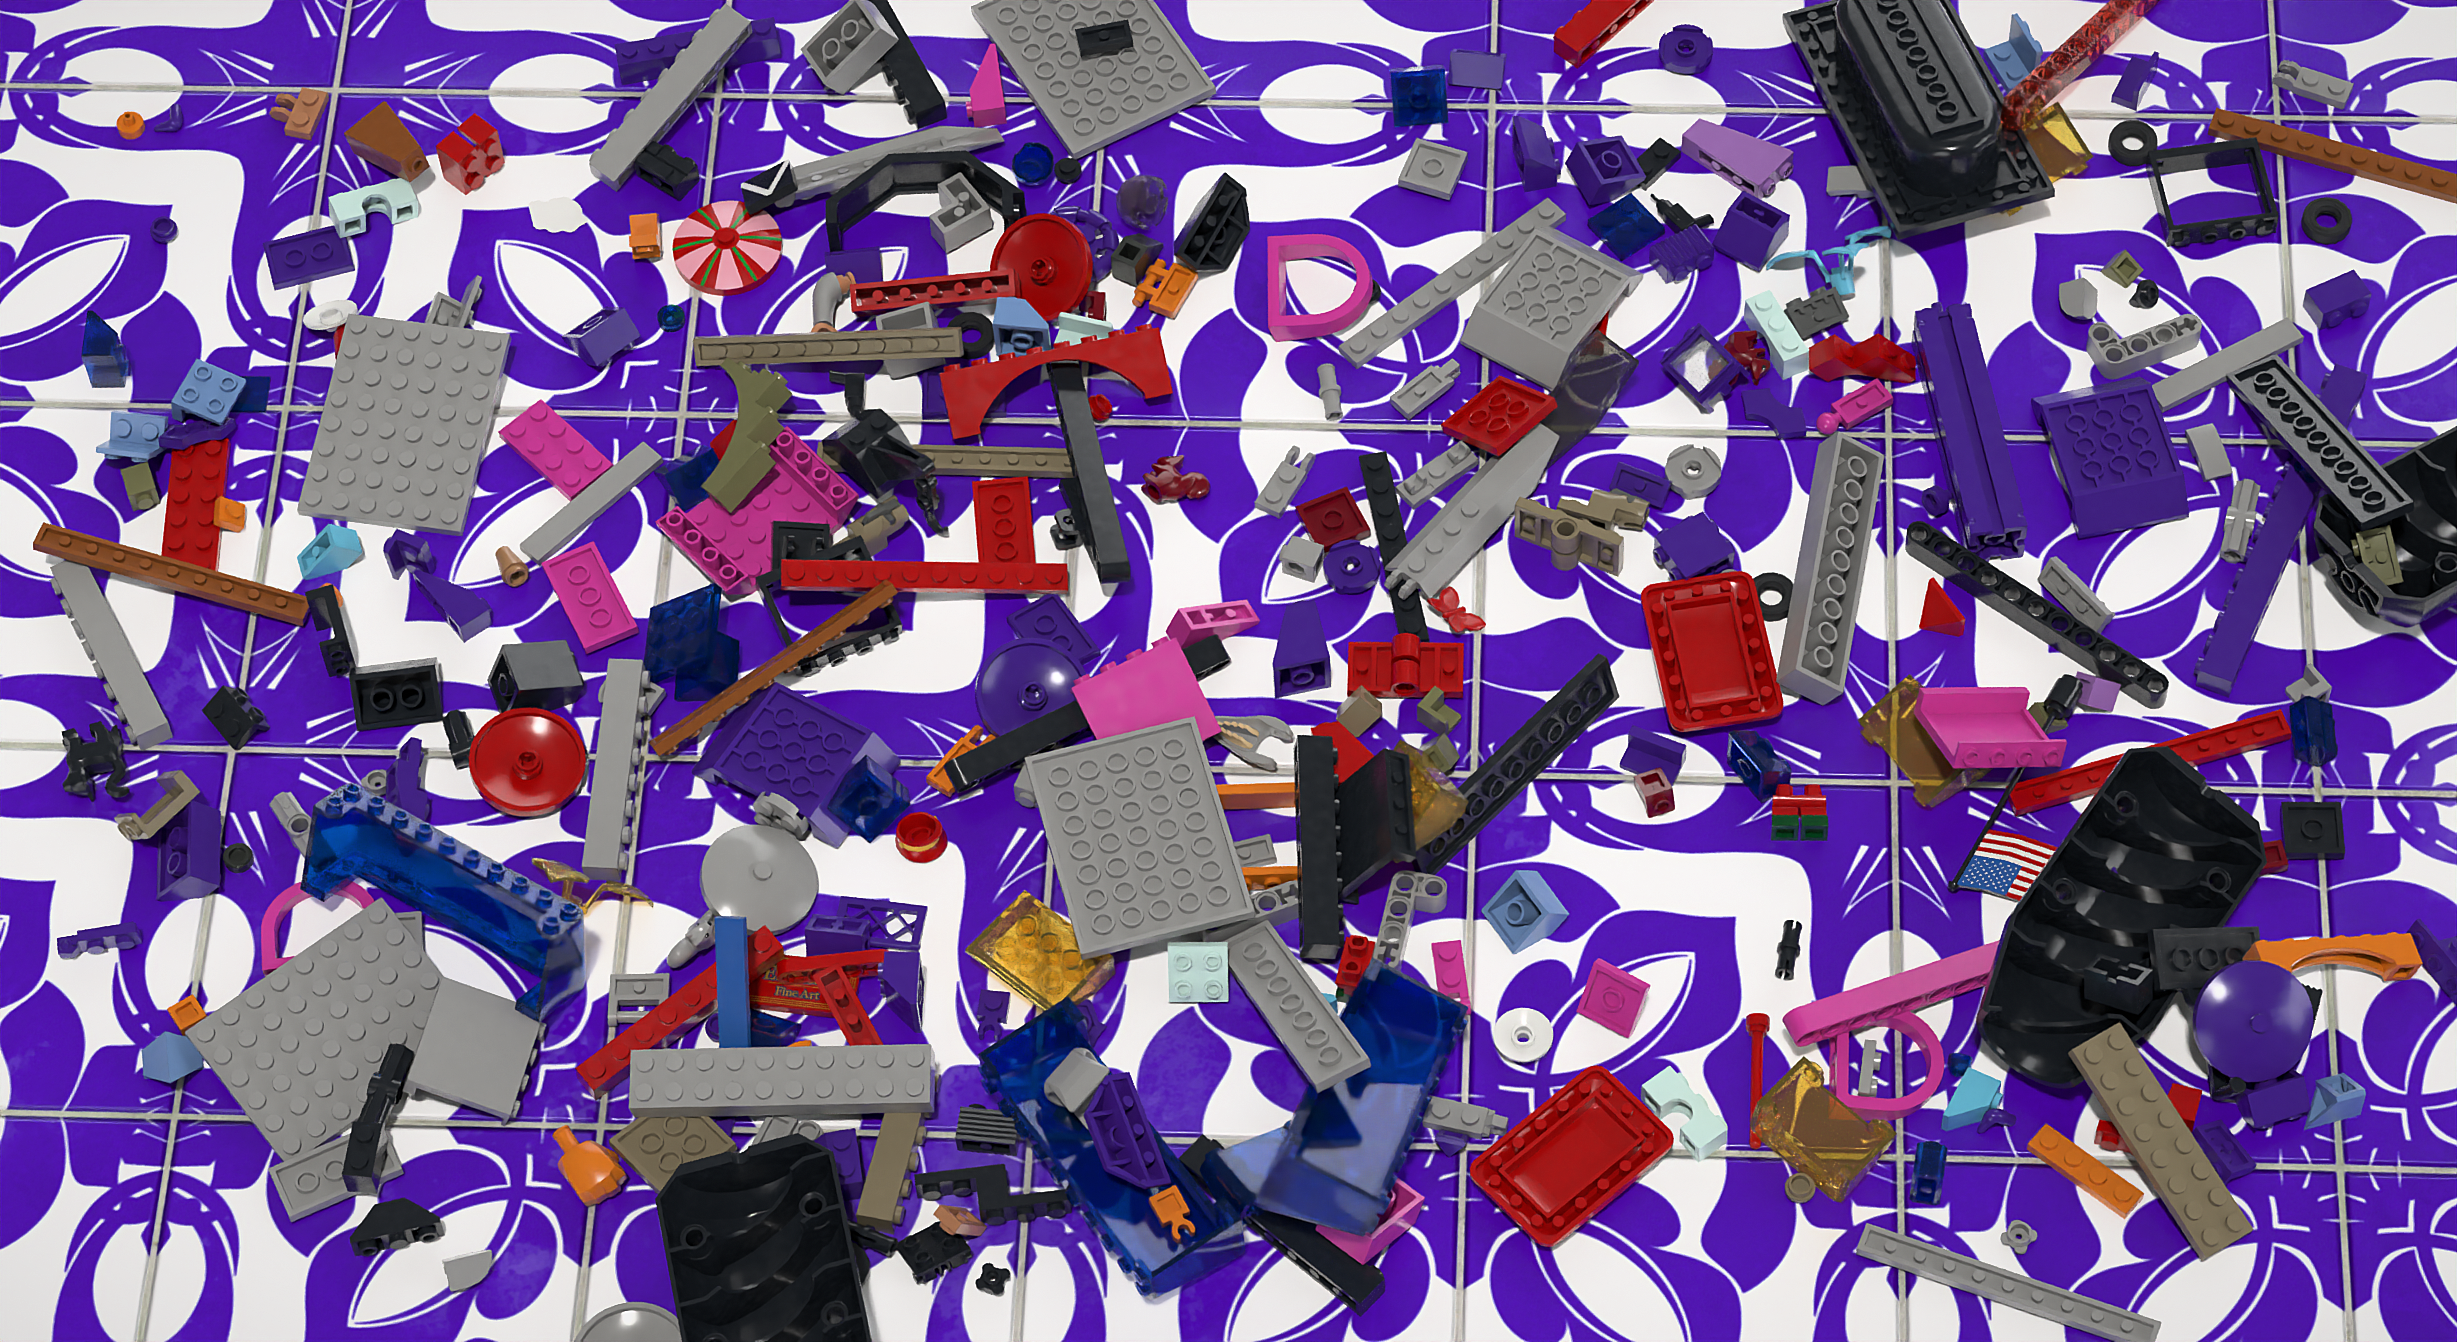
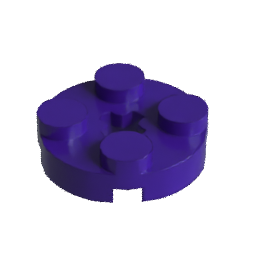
M1690 24L1677 25L1672 28L1671 32L1667 34L1665 32L1660 38L1659 57L1663 62L1664 69L1667 71L1682 74H1700L1705 71L1706 66L1712 59L1713 41L1698 26ZM1684 46H1689L1691 51L1683 52L1681 50Z
M1358 540L1340 541L1334 544L1329 549L1326 558L1324 557V577L1327 583L1340 595L1363 592L1374 587L1378 582L1380 573L1379 555L1373 547L1369 545L1368 548L1360 544ZM1348 563H1353L1354 566L1359 565L1353 571L1346 569Z

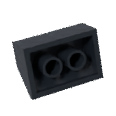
M437 657L351 668L349 681L357 731L442 720V686Z

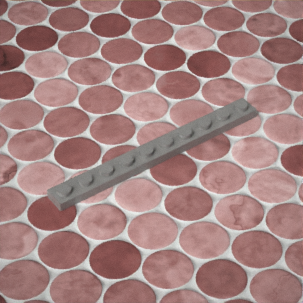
M1546 198L1339 345V353L1356 369H1359L1510 261L1535 228L1550 226L1555 229L1566 221V214L1549 198Z
M1866 1223L1857 1246V1255L2115 1342H2156L2161 1328V1321Z

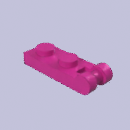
M1461 940L1431 943L1441 1018L1450 1017V1014L1462 1013V1016L1471 1015ZM1456 998L1460 999V1001L1449 1002L1448 1000Z

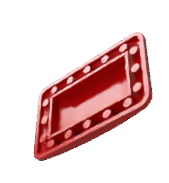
M1733 571L1694 577L1688 580L1681 579L1647 585L1642 590L1641 604L1668 721L1673 729L1679 732H1689L1772 719L1782 713L1784 701L1780 685L1776 682L1777 672L1755 582L1749 573Z
M1594 1065L1583 1070L1471 1163L1470 1177L1536 1243L1541 1246L1550 1247L1558 1244L1582 1226L1648 1171L1673 1147L1674 1136L1672 1131L1607 1069Z

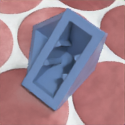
M165 1031L141 1050L144 1079L152 1078L171 1083L193 1071L204 1069L203 1057L185 1036Z
M2345 1073L2315 1080L2316 1089L2304 1130L2361 1115L2366 1096L2365 1089Z

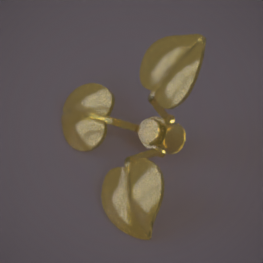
M532 857L531 859L533 865L545 871L550 883L564 880L562 897L553 920L561 926L575 929L580 915H587L590 906L604 891H612L617 894L646 901L652 908L654 906L652 900L637 887L612 880H607L606 883H603L583 906L581 904L583 899L571 893L574 881L588 883L590 880L588 876L560 861Z

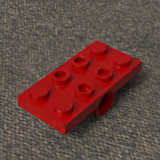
M1411 633L1397 634L1392 638V642H1348L1347 697L1362 685L1374 697L1424 698L1436 686L1444 691V698H1463L1464 643L1421 642L1418 636Z

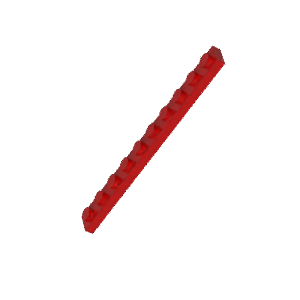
M781 559V590L868 592L884 580H888L893 584L897 592L1067 594L1068 592L1067 563Z
M2279 709L2147 747L2168 746L2188 764L2196 766L2291 739L2292 732L2282 710ZM2124 753L2016 783L2008 797L2015 816L2096 794Z

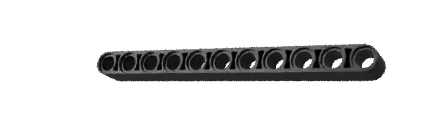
M1057 361L1046 363L1099 583L1129 582V560L1079 362Z
M1916 521L1908 526L1905 550L1911 557L2096 676L2121 684L2120 691L2149 709H2159L2164 706L2169 688V681L2164 674L1928 523Z
M1218 634L1209 636L1182 649L1196 679L1222 668L1231 661ZM1075 700L950 760L943 768L956 792L960 793L1024 763L1025 757L1045 753L1091 731Z

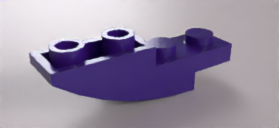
M411 737L400 748L399 758L386 771V800L389 816L398 842L407 855H411L419 846L421 847L424 844L427 834L426 830H424V821L429 813V805L426 804L427 793L419 790L421 777L418 776L424 758V753L421 751L422 740Z

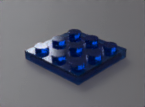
M716 583L650 608L644 655L645 669L650 671V682L657 683L714 661L722 588Z

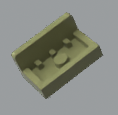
M2390 525L2356 532V539L2351 540L2354 556H2360L2361 561L2385 585L2403 582Z

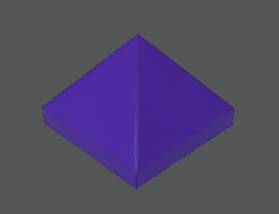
M1441 1129L1435 1136V1141L1449 1158L1467 1144L1470 1136Z

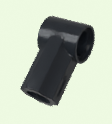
M453 710L448 712L442 718L446 736L450 742L448 746L456 768L469 764V752L475 736L473 735L466 712Z

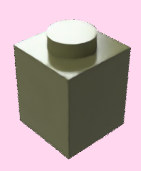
M148 462L120 469L133 511L148 509L160 504Z

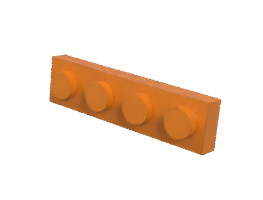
M2045 1124L2027 1144L2029 1152L2123 1219L2128 1217L2144 1197V1193L2048 1124Z

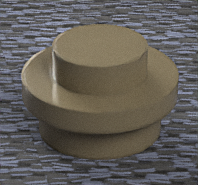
M1796 1173L1787 1179L1785 1193L1790 1200L1804 1203L1814 1196L1815 1183L1807 1174Z

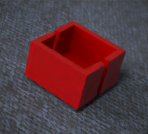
M476 113L457 127L461 134L476 144L475 147L454 131L436 145L443 178L464 195L469 194L473 189H477L484 181V176L488 178L505 163L498 130Z

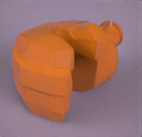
M568 1125L558 1128L553 1133L552 1137L564 1152V1155L561 1156L557 1163L558 1169L587 1207L599 1204L621 1191V1185L627 1179L624 1169L618 1164L619 1158L614 1151L592 1140L579 1143Z

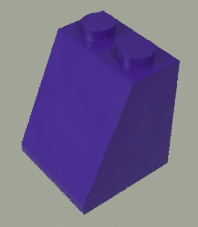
M1315 599L1309 601L1300 600L1286 605L1272 662L1275 699L1331 687L1330 654Z

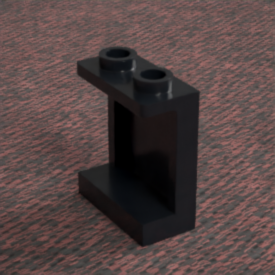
M333 584L306 591L305 595L316 631L333 628L335 637L333 639L319 643L329 677L346 675L350 672L351 668L356 667Z

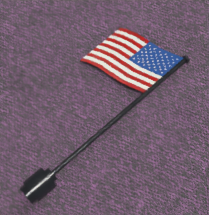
M2064 674L2054 683L2044 700V706L2049 714L2042 727L2045 734L2054 718H2067L2072 713L2082 695L2083 684L2078 678ZM2026 767L2018 768L1953 881L1948 882V887L1951 890H1957L1959 887L1986 891L2019 903L2058 848L2020 834L1990 830Z

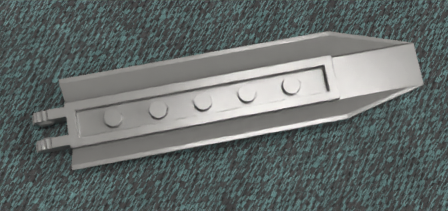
M937 126L793 167L798 190L775 202L777 207L784 208V206H791L794 200H807L819 193L838 191L888 154L971 151L1003 142L1004 139L997 128Z
M1538 423L1526 435L1510 446L1506 452L1500 456H1492L1385 567V570L1393 572L1385 580L1384 586L1392 590L1404 579L1407 582L1399 590L1398 596L1405 600L1416 588H1420L1427 599L1432 598L1515 511V504L1518 498L1523 497L1527 499L1536 489L1560 436L1541 423Z

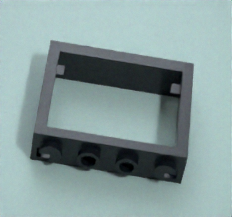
M2257 137L2148 151L2146 171L2167 247L2185 246L2200 242L2210 243L2215 240L2239 239L2246 236H2264L2276 233L2279 215ZM2248 164L2262 214L2180 225L2173 224L2160 175Z
M861 535L800 559L853 560L858 558L859 561H873ZM780 567L757 576L756 589L785 649L793 642L770 594L781 589ZM891 602L889 605L881 608L888 623L887 625L820 651L812 657L799 660V665L794 669L796 676L801 674L805 676L817 672L823 665L828 663L831 665L838 664L844 661L846 656L855 652L862 654L872 649V645L882 641L883 643H890L896 640L899 634H902V623L893 603Z

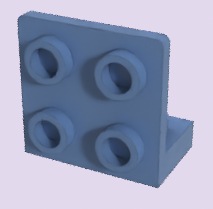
M2018 13L2011 15L2009 40L1984 49L1983 56L2008 95L2037 85L2038 75L2041 71L2040 60L2043 55V49L2040 42L2034 40L2030 34L2028 23L2025 20L2022 21Z
M196 359L171 401L172 418L183 422L187 414H195L218 425H222L243 391L246 379Z
M114 410L111 412L110 440L98 445L96 453L104 454V457L108 459H120L121 456L131 457V461L148 462V459L157 457V454L167 450V448L159 447L158 438L168 430V417Z

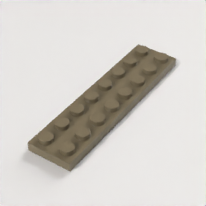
M2120 1022L2068 1053L2201 1261L2254 1230Z

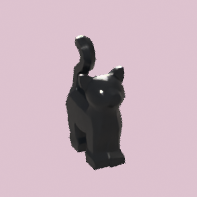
M101 721L89 724L91 736L96 739L94 742L82 744L74 728L62 731V742L66 751H68L66 761L69 768L67 778L62 783L65 792H73L76 795H88L91 802L95 801V794L90 775L114 770L106 781L105 790L107 794L115 798H122L129 793L130 789L128 787L116 786L126 773V766L121 756L122 741L117 725L112 726L111 731H108Z

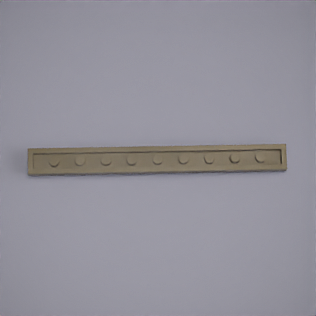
M961 327L699 336L693 339L696 366L721 365L727 358L735 363L742 361L744 364L942 358L961 357L964 355Z
M818 442L817 455L835 472H847L823 451L822 442ZM911 444L914 450L927 455L933 461L936 468L933 474L1073 478L1066 448Z

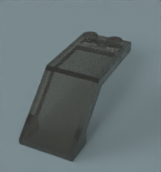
M1599 330L1593 332L1578 345L1576 357L1553 391L1548 394L1555 398L1558 407L1539 423L1559 435L1560 438L1545 470L1598 426L1639 365V360Z

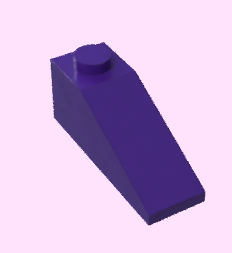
M418 569L413 571L416 587L464 643L492 625L489 614L492 612V609L484 598L479 599L473 591Z

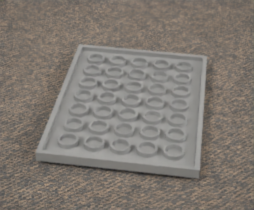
M984 0L971 6L972 15L990 41L996 44L999 54L1073 159L1083 157L1216 94L1215 85L1154 0ZM1128 19L1134 47L1080 56L1075 29Z
M348 314L297 507L298 514L301 516L462 536L511 343L510 334Z
M1195 716L1025 757V765L1082 960L1255 917V911Z
M381 897L185 1031V1034L280 1160L284 1162L331 1142L351 1128L353 1121H358L367 1099L369 1081L372 1075L379 1071L390 1044L398 1043L414 1051L415 1054L443 975Z

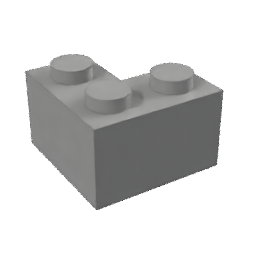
M961 172L937 185L940 205L943 208L929 215L931 235L946 253L992 228L990 207Z

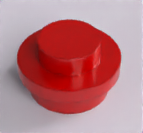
M1102 394L1090 396L1088 401L1093 419L1105 421L1112 412L1110 401Z

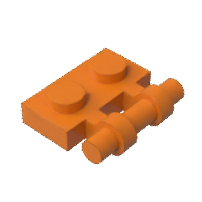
M1157 259L1154 265H1150L1145 273L1146 278L1143 283L1138 284L1132 303L1137 307H1141L1144 301L1150 300L1149 310L1174 319L1198 280V272L1174 262L1169 270L1164 269L1166 266L1165 261ZM1161 281L1157 289L1153 287L1156 282Z

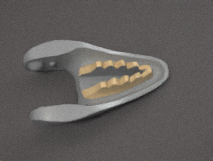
M1263 715L1248 717L1215 716L1222 732L1213 736V738L1242 759L1268 770H1275L1277 763L1272 757L1256 753L1260 742L1270 735L1286 740H1291L1294 735L1290 727L1276 717Z

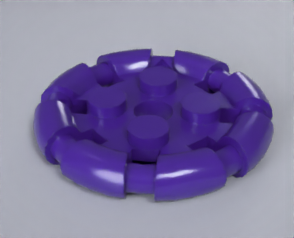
M1081 206L1054 208V212L1049 214L1072 222L1085 236L1091 249L1093 261L1091 282H1098L1112 270L1111 255L1120 244L1117 231L1111 228L1112 223L1099 212L1092 209L1089 211L1082 210ZM1078 220L1086 222L1085 225H1078ZM1103 235L1102 238L1096 239L1097 236Z

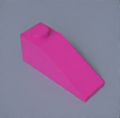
M995 43L989 45L970 88L971 101H966L968 118L973 117L974 127L1007 124Z
M1247 600L1178 608L1165 632L1170 640L1176 637L1181 649H1184L1215 634H1218L1222 641L1258 625L1260 620Z

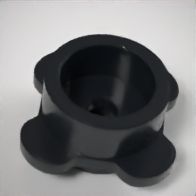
M985 1263L982 1266L980 1278L975 1281L976 1288L984 1290L990 1295H1001L1004 1292L1006 1280L1010 1278V1271L1007 1268L999 1269L994 1267L992 1263ZM995 1277L996 1279L995 1281H991L990 1278Z

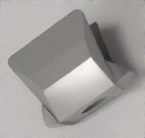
M1076 1048L1069 1053L1045 1081V1095L1052 1103L1066 1107L1070 1112H1074L1088 1129L1083 1114L1099 1084L1108 1075L1109 1068L1098 1063L1092 1052L1088 1049Z

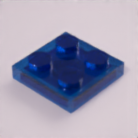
M1629 193L1588 219L1587 223L1591 231L1621 262L1665 234V227L1632 193Z

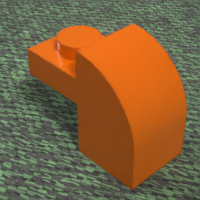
M659 214L629 215L631 231L629 247L632 248L633 259L661 257Z

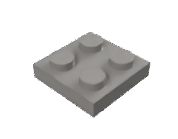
M1416 138L1398 178V186L1450 200L1468 160V152Z

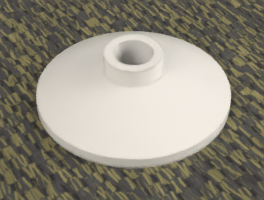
M350 300L325 302L309 310L304 315L303 322L307 328L333 332L336 331L338 326L346 323L348 314H357L358 308L356 303Z
M1517 1008L1506 1012L1498 1019L1493 1030V1040L1497 1050L1504 1057L1516 1062H1531L1541 1058L1548 1052L1553 1042V1029L1549 1020L1542 1013L1530 1008ZM1527 1038L1528 1041L1520 1042L1518 1041V1039Z

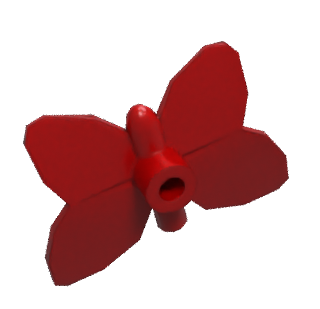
M1448 586L1443 589L1439 599H1427L1431 606L1443 613L1442 617L1457 633L1462 632L1464 628L1470 631H1479L1486 626L1481 617L1472 613H1464L1466 612L1464 606L1457 608L1460 600L1457 591L1453 587Z

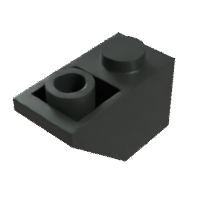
M1140 233L1125 236L1111 255L1112 276L1137 286L1149 266L1164 247L1163 243Z

